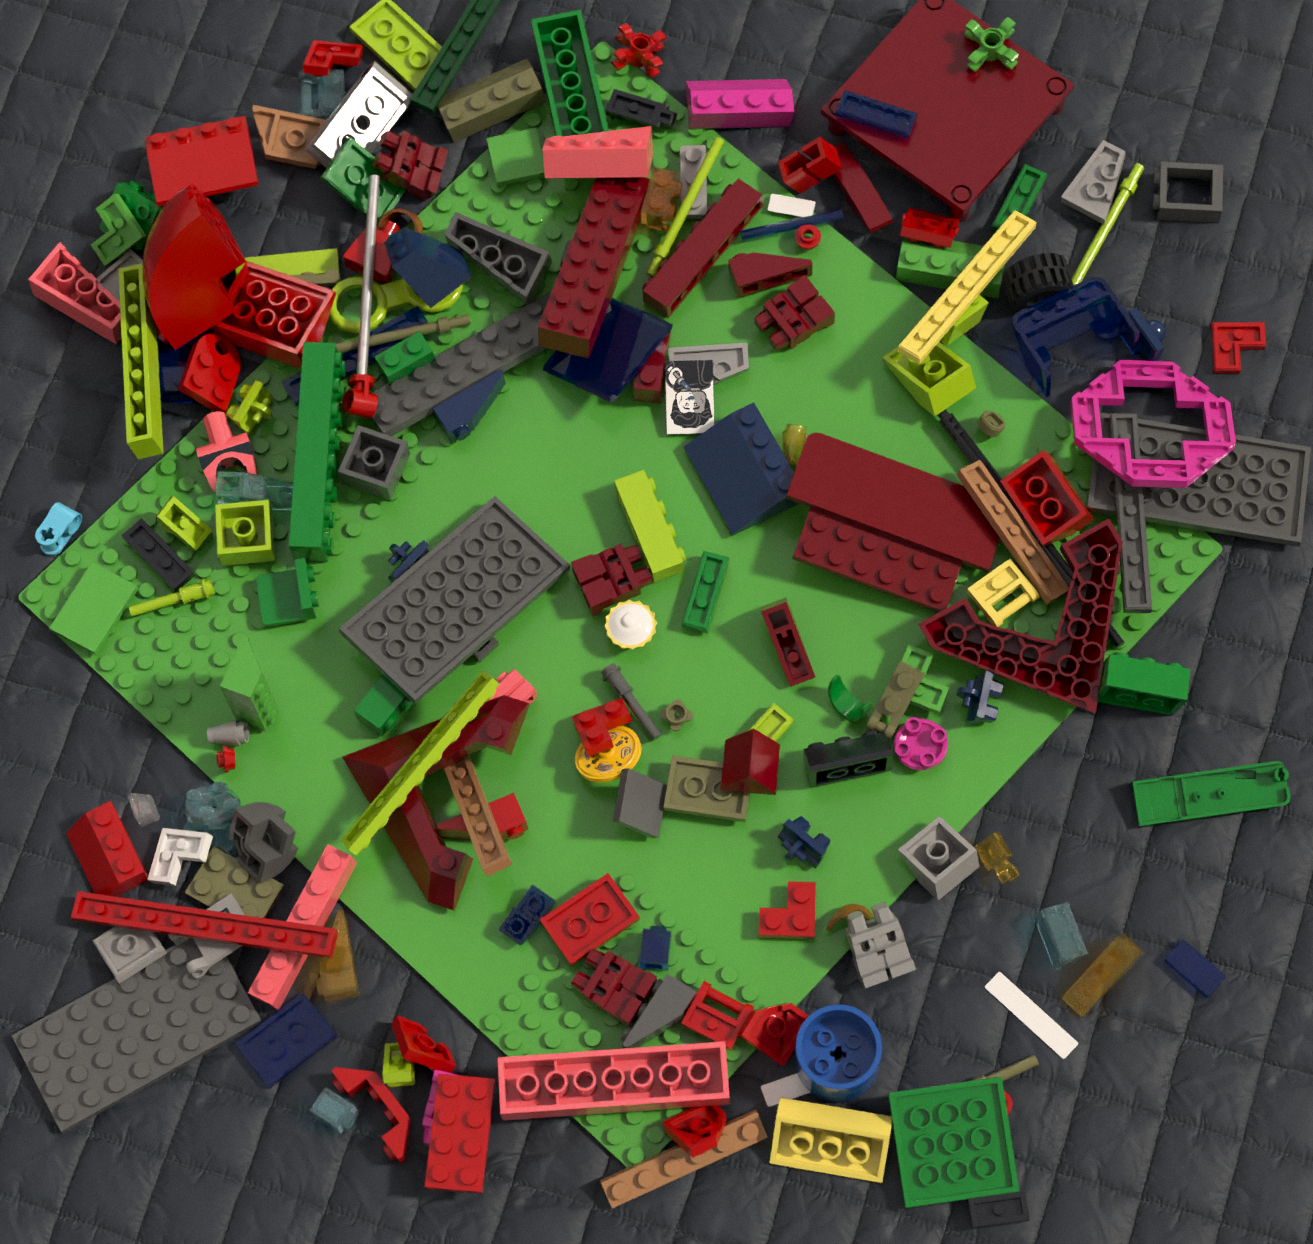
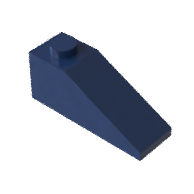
M501 369L433 408L435 419L451 443L467 438L506 384L504 373Z

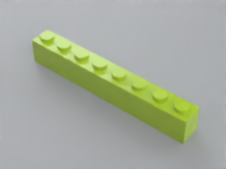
M143 263L118 269L126 438L128 446L137 459L164 454L157 326L149 310L144 292Z

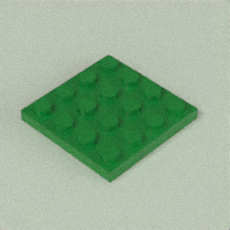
M1002 1077L888 1093L905 1208L1019 1192Z

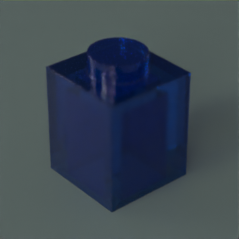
M650 926V929L643 928L640 968L668 971L672 942L671 931H666L667 928L662 926Z

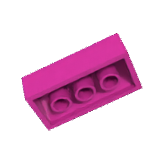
M787 79L686 81L685 83L689 129L790 127L794 105L792 88Z

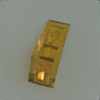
M344 910L337 911L332 927L338 931L332 959L323 957L319 968L320 978L316 979L318 994L323 995L327 1003L360 996L347 917Z
M1127 935L1117 936L1062 996V999L1083 1017L1129 971L1145 952Z

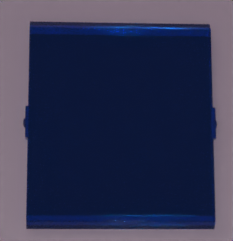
M612 297L610 301L612 310L604 317L589 359L556 350L543 367V371L609 402H613L636 373L641 370L648 361V358L672 330L673 326L669 322Z

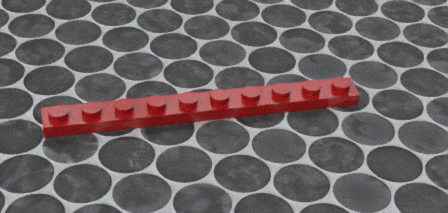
M77 891L71 918L74 921L331 959L338 936V931L335 928Z

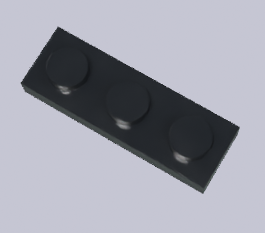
M142 518L122 534L123 539L175 593L195 576L194 571Z

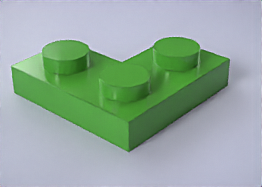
M119 194L112 195L96 208L109 231L92 243L91 246L104 266H110L147 236Z
M908 644L902 661L925 673L910 704L939 715L948 695L949 687L925 678L934 654Z

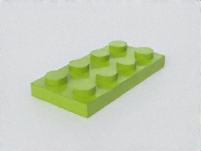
M380 0L349 26L351 33L413 91L416 90L442 48L392 0Z

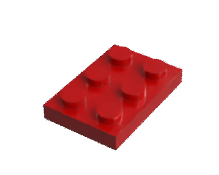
M607 873L539 919V921L572 967L588 956L591 949L597 950L638 922L640 916L609 873Z

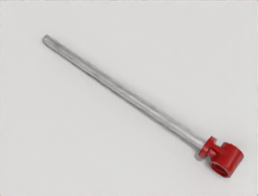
M378 175L369 176L357 374L349 376L348 386L351 388L346 391L342 401L344 413L365 419H371L374 416L378 405L377 395L369 392L370 389L374 388L375 379L367 375L380 179Z

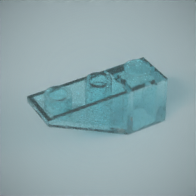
M218 471L215 495L218 504L269 500L273 510H291L293 482L246 472Z

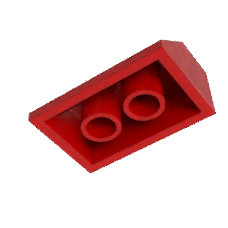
M1045 450L1000 480L1043 546L1072 536L1095 520L1053 457Z
M111 801L85 813L66 832L95 894L117 897L148 881V874Z

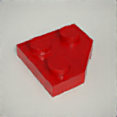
M788 1002L752 1010L737 1035L776 1064L784 1066L796 1047L799 1029L809 1015Z
M397 1015L391 1025L402 1057L410 1063L425 1065L433 1071L439 1070L452 1073L456 1065L450 1049L442 1042L438 1043V1045L435 1044L433 1039L426 1035L428 1030L420 1023Z
M716 1105L692 1107L663 1121L662 1124L664 1132L693 1158L718 1145L727 1120L725 1111Z

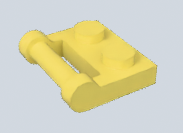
M1011 559L1001 564L967 589V593L987 616L991 625L996 627L1001 626L1003 620L1027 603H1033L1040 598L1037 590ZM1020 587L1023 590V594L996 612L992 607Z

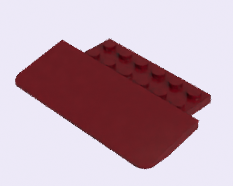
M812 433L806 438L785 497L810 507L792 557L793 560L937 613L948 607L962 564L988 573L999 536L963 485L822 433Z

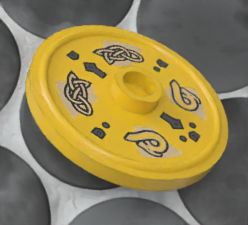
M625 726L608 730L614 748L589 757L581 742L575 754V765L581 776L592 782L604 783L619 779L622 769L629 768L632 770L637 764L642 751L641 742L633 730Z

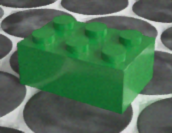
M1120 652L1109 654L1103 663L1097 702L1173 716L1187 701L1191 669L1183 668L1179 663H1156L1152 658H1130L1128 654Z

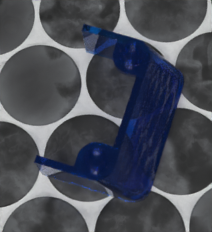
M1090 277L1069 289L1060 291L1022 309L1014 315L1012 321V328L1025 366L1045 397L1050 396L1051 373L1048 370L1051 366V356L1047 350L1091 329L1099 339L1104 341H1110L1121 336L1133 356L1138 354L1139 329L1108 283L1101 277Z

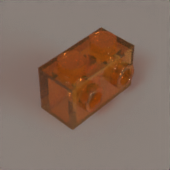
M653 167L641 210V223L643 227L667 231L669 221H673L675 217V199L680 197L682 191V183L679 182L678 172Z

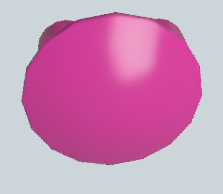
M916 717L909 718L895 734L893 743L895 755L902 764L910 769H931L941 763L947 754V733L945 729L932 720L918 719Z

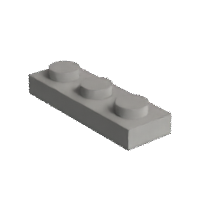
M706 145L680 146L681 204L706 156ZM707 178L686 219H704L706 217Z

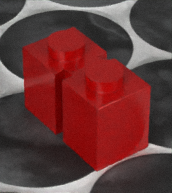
M821 137L801 147L802 152L813 159V161L797 150L778 161L784 183L800 194L818 184V178L824 180L842 169L837 149Z

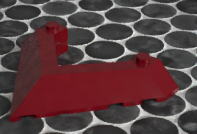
M1108 518L1061 544L1060 551L1072 570L1073 575L1054 642L981 622L966 598L922 621L918 625L932 649L1095 714L1123 541Z
M505 695L486 701L478 710L477 716L460 731L458 739L449 744L444 750L441 759L428 769L424 779L427 778V775L439 769L443 770L472 752H478L486 747L512 755L530 704ZM441 719L342 757L370 804ZM417 785L408 793L405 802L389 816L384 829L427 901L455 911L473 858L466 853L446 846L437 829L433 815L422 796V791L419 785Z

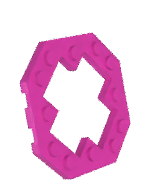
M1119 360L1106 374L1102 373L1089 383L1088 388L1082 393L1078 392L1072 396L1070 402L1074 444L1131 486L1187 488L1234 450L1236 439L1230 402L1222 396L1217 398L1209 392L1208 386L1194 376L1189 378L1180 371L1181 367L1171 361ZM1123 387L1173 388L1176 408L1202 409L1206 441L1183 440L1181 445L1182 460L1131 459L1129 439L1102 438L1099 405L1123 406L1125 399Z

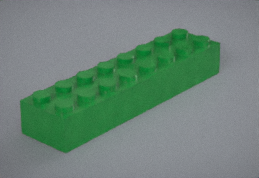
M303 342L289 548L295 559L305 558L306 562H328L329 554H333L334 540L330 538V528H335V512H332V503L337 502V487H334V477L339 475V462L336 461L335 454L340 452L341 447L340 436H337V427L342 426V411H339V402H342L344 397L341 377H345L346 363L342 361V352H338L335 343Z

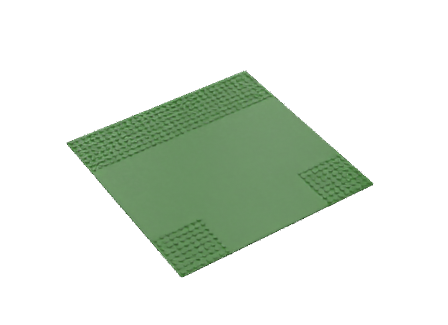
M604 41L598 43L591 50V56L609 131L643 127L606 115L605 110L614 89L669 106L670 111L677 114L672 129L663 127L660 131L652 129L653 157L649 175L645 177L650 179L649 200L610 301L611 309L651 327L671 330L669 348L747 342L749 371L713 385L714 425L730 413L754 402L793 472L795 471L806 438L812 433H822L963 485L956 474L971 463L942 427L939 417L932 415L914 399L882 359L883 356L900 345L930 310V307L814 212L812 218H805L768 211L771 194L796 197L713 129H689L688 109L637 67L631 66L628 63L624 68L617 70L611 64V61L617 59L613 55L616 50ZM546 94L544 96L547 102L528 110L504 133L508 134L537 128L542 154L545 139L555 136ZM715 137H719L725 142L706 177L707 210L712 203L715 202L717 204L722 198L724 189L729 184L733 185L738 178L763 195V207L673 314L666 318L643 302L642 287L647 279L651 277L646 272L655 257L653 253L657 245H661L681 206L680 146L706 145L707 155ZM487 149L417 216L422 222L423 235L448 244L444 234L455 212L548 251L552 264L533 300L535 301L553 290L561 269L560 261L566 243L572 240L596 178L541 177L497 187L489 149ZM703 219L684 220L670 248L672 252L668 259L674 254L677 244L681 240L685 241L688 238L694 224L697 221L701 222ZM412 220L406 228L416 231ZM803 225H813L821 233L819 245L812 250H804L796 244L795 233ZM811 234L803 235L807 239L812 237ZM752 252L811 260L813 264L812 276L807 278L818 290L819 296L822 295L835 312L834 324L826 329L823 327L791 350L786 346L775 351L768 341V337L775 333L776 330L770 327L764 332H760L754 323V318L763 311V304L783 293L795 281L738 298L729 274L728 260L737 254H749ZM465 258L472 277L463 283L461 295L451 307L441 312L428 313L417 310L411 305L387 312L384 320L376 328L370 330V336L438 321L437 318L445 316L449 319L469 314L470 325L450 329L451 332L442 334L439 331L423 335L433 350L434 357L521 309L526 304ZM396 271L392 282L402 279ZM356 273L353 277H363V275ZM361 288L350 289L344 292L338 300L337 310L346 320L360 321ZM373 294L371 316L376 311L378 305L377 300ZM610 312L607 313V315L614 317L622 322H625L631 326H634L642 331H644L645 329L637 324H634ZM328 317L321 342L336 344L359 338V333L353 334L342 331ZM604 318L603 320L633 335L643 338V335L636 333L628 328H625L617 323H614L606 318ZM601 325L602 329L641 346L640 342ZM601 332L598 333V335L607 338L617 344H620L628 349H631L637 353L640 352V350L631 347L623 342H620L610 336H607ZM965 335L960 336L946 346L971 365L976 385L975 390L946 410L949 414L952 413L1002 479L1045 450L1053 457L1087 507L1093 457L1074 444L1072 423ZM596 339L595 341L638 361V357ZM403 340L369 347L367 375L375 379L374 388L369 390L370 393L387 385L378 371L375 356ZM596 346L593 347V349L634 368L637 366ZM549 348L540 351L504 372L506 384L467 438L451 443L435 419L434 413L393 435L392 437L407 441L410 456L391 500L341 483L339 475L334 477V487H337V502L332 503V512H335V528H330V538L334 540L333 554H329L328 562H307L308 566H313L315 582H311L312 591H317L319 607H315L316 618L266 627L261 619L256 583L257 577L259 575L296 569L295 558L289 548L301 383L300 368L268 357L233 390L227 408L228 411L230 406L236 405L240 407L243 400L239 397V391L244 384L253 385L255 380L262 382L263 387L273 395L268 407L273 415L270 419L262 417L260 422L256 423L250 435L247 434L256 460L257 480L251 481L249 475L241 467H229L221 474L220 491L213 493L201 468L196 448L210 444L202 420L19 594V600L50 628L91 562L137 585L138 591L97 655L59 635L57 636L240 807L250 803L264 802L285 810L284 821L296 831L293 844L298 847V851L294 858L309 872L312 873L327 844L351 855L356 860L357 865L339 900L507 1057L623 1049L622 1044L624 1042L621 1038L627 1027L583 1000L582 994L571 984L578 971L592 977L595 969L585 964L586 957L571 967L539 921V919L607 873H609L640 916V920L597 949L604 954L610 951L639 969L657 976V980H664L666 975L669 974L695 990L696 994L702 983L706 981L712 984V988L744 1005L746 1003L754 1006V1010L786 1002L792 1003L797 1007L850 950L848 937L845 932V928H848L847 917L836 921L830 931L826 930L833 914L839 908L848 904L862 905L872 914L871 907L880 902H885L890 907L916 880V877L899 854L898 849L939 816L956 832L960 833L1077 708V706L993 673L992 679L1004 684L1000 698L993 699L988 697L987 704L998 707L997 719L992 723L981 721L974 725L966 723L969 708L962 707L963 699L956 695L957 689L959 687H966L967 680L975 681L976 676L984 675V671L987 670L930 647L918 624L937 614V612L793 560L792 557L810 507L800 503L732 536L684 450L685 445L702 433L667 434L666 376L664 377L661 404L635 401L633 391L634 372L591 353L590 356L634 375L630 379L587 358L573 355L629 381L625 385L561 355V351ZM358 350L342 353V361L346 363L345 377H341V386L344 387V394L351 388L348 386L349 376L357 374ZM557 357H560L587 371H590L602 378H605L617 385H620L624 387L623 391H620L616 388H613L582 372H579L567 365H564L556 361L555 359ZM555 363L619 393V396L615 397L550 365ZM339 402V411H342V426L337 427V436H340L341 447L340 452L335 454L336 461L339 462V468L358 425L380 432L372 419L344 413L342 402ZM984 411H993L1004 420L1005 428L999 436L991 437L980 430L977 421ZM227 417L232 436L242 434V430ZM644 470L647 478L652 477L657 488V492L654 495L657 501L662 500L667 513V515H664L667 524L672 523L677 537L673 540L676 547H682L686 561L683 562L684 572L655 583L652 582L646 587L641 588V595L628 599L633 602L640 601L643 605H648L650 611L655 613L654 619L657 621L656 633L652 636L651 641L645 643L643 647H637L632 650L613 644L612 640L607 637V630L604 627L606 624L605 616L610 613V608L616 607L618 603L604 608L601 613L592 616L583 597V592H581L572 572L571 562L591 554H599L619 544H622L623 548L638 545L615 492L614 480ZM171 496L177 498L212 529L211 533L197 550H192L175 534L165 532L155 517ZM496 496L568 562L570 570L493 636L499 642V646L479 663L471 655L419 702L413 704L408 711L403 710L398 717L399 721L391 732L387 731L382 737L356 718L354 709L383 674L339 633V628L392 584L388 577L402 562L399 560L394 566L388 562L389 558L393 555L389 549L392 544L400 547L407 541L411 545L406 552L409 555L419 543L425 540L429 544L427 549L431 551ZM269 500L273 510L276 561L222 566L217 555L215 505ZM1090 512L1095 520L1072 536L1052 544L1062 555L1060 551L1061 544L1108 518L1117 531L1116 516ZM142 518L194 571L195 576L183 587L200 583L204 578L205 580L211 579L215 595H212L211 599L205 597L188 602L187 604H184L182 601L132 617L129 606L175 592L123 539L122 534ZM1145 521L1152 611L1151 613L1123 612L1119 561L1110 623L1125 643L1116 649L1107 638L1104 661L1109 654L1117 652L1127 654L1221 554L1222 546L1201 530ZM1000 537L988 573L965 564L961 565L948 604L949 607L966 598L978 620L990 625L991 623L987 616L969 596L967 589L1009 559L1014 562L1027 578ZM703 551L729 557V564L708 634L682 627V620ZM643 559V561L631 566L634 571L646 567V563ZM1020 587L992 607L996 612L1023 594V590ZM1067 594L1048 605L1040 596L1035 602L1027 603L1003 620V624L999 627L1054 642ZM783 598L788 600L816 676L813 679L791 687L761 613L762 606ZM244 637L248 639L277 706L278 715L274 724H269L267 731L248 725L249 742L243 743L242 746L219 743L210 744L207 738L208 727H215L236 720L220 685L241 638ZM908 644L933 653L934 656L925 678L949 687L948 695L939 715L909 704L892 739L888 741L893 753L891 771L810 788L803 759V749L808 748V745L812 743L823 742L824 744L834 743L840 737L848 736L853 739L861 737L865 732H869V730L865 729L867 723L873 715L899 662L902 661ZM613 663L616 666H620L621 674L633 688L632 694L661 733L658 739L652 741L626 704L632 722L622 726L630 728L637 734L642 747L640 758L632 770L666 785L668 783L672 755L723 763L725 740L748 731L773 703L794 719V723L777 741L780 744L776 795L750 793L746 822L669 812L663 809L659 838L652 839L613 822L620 778L610 782L597 783L585 779L579 773L575 765V754L581 744V740L571 716L618 699L609 683L602 680L603 675L601 671ZM515 669L535 688L538 698L529 705L512 755L487 747L478 752L474 751L469 755L488 803L514 793L526 819L528 830L524 831V834L519 838L503 840L512 865L488 877L481 867L471 839L442 837L448 848L466 853L473 858L455 911L427 901L384 827L377 830L372 836L369 845L360 851L357 856L340 841L370 805L342 757L442 719L482 670L496 680L503 672L509 673ZM835 675L841 677L845 687L861 703H872V708L860 720L856 722L848 721L841 717L832 706L828 695V687ZM674 700H681L687 710L693 713V719L690 722L684 723L680 731L671 730V725L660 717L661 711L666 709ZM674 714V717L678 718L679 714ZM884 714L880 719L886 725H889L892 718ZM916 717L918 719L932 720L945 729L947 733V754L941 763L931 769H910L902 764L895 755L893 745L895 734L909 718ZM222 746L234 748L235 770H229L228 773H223V769L217 767L216 753L221 752ZM439 769L427 775V778L422 780L419 787L436 824L461 815L445 770ZM802 816L811 826L807 832L808 835L814 839L820 833L830 839L831 842L823 860L816 869L807 861L802 863L796 857L791 862L785 859L788 851L781 846L783 842L778 838V835L783 829V824L788 819L794 821ZM788 881L816 882L815 939L759 938V908H787ZM651 993L650 997L646 1002L647 1004H649L654 994ZM707 997L703 1002L735 1020L740 1015ZM638 1017L636 1018V1020L634 1021V1023H633V1025H632L631 1027H634V1026H635L636 1022H637L638 1019H639ZM680 1022L640 1047L710 1043L712 1041L681 1026ZM740 1036L732 1051L726 1049L728 1079L757 1050ZM692 1107L575 1115L572 1117L628 1168L660 1153L672 1140L664 1132L662 1122Z

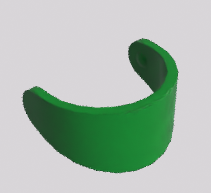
M835 675L831 679L828 695L836 712L848 721L856 722L860 720L872 708V703L867 702L863 704L856 699L845 687L839 675Z

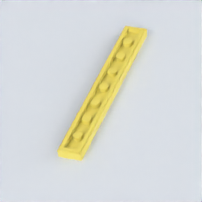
M1014 210L900 343L897 352L920 365L1034 231L1037 222Z

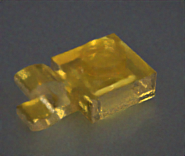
M1000 832L992 833L975 846L987 871L995 869L1002 883L1008 880L1011 882L1020 876L1017 868L1007 860L1013 855Z

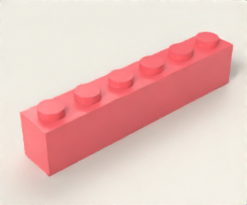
M327 844L287 922L324 927L357 865L356 860L351 855ZM270 950L248 993L255 999L279 1010L308 955Z

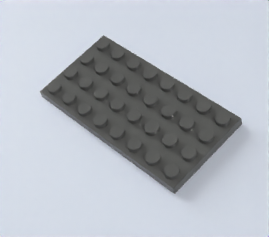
M1100 412L1102 438H1110V414ZM1137 418L1140 459L1182 460L1181 445L1183 440L1206 441L1205 429ZM1235 435L1236 444L1234 450L1187 488L1143 487L1145 521L1299 547L1302 540L1311 447ZM1093 458L1087 509L1093 513L1116 516L1113 472Z
M494 496L339 628V633L412 703L416 704L570 570V564Z
M189 938L181 944L174 945L165 950L167 954L120 984L114 978L11 1035L63 1134L262 1023L227 956L211 966L201 978L196 979L189 973L186 966L190 961L203 957L194 939Z

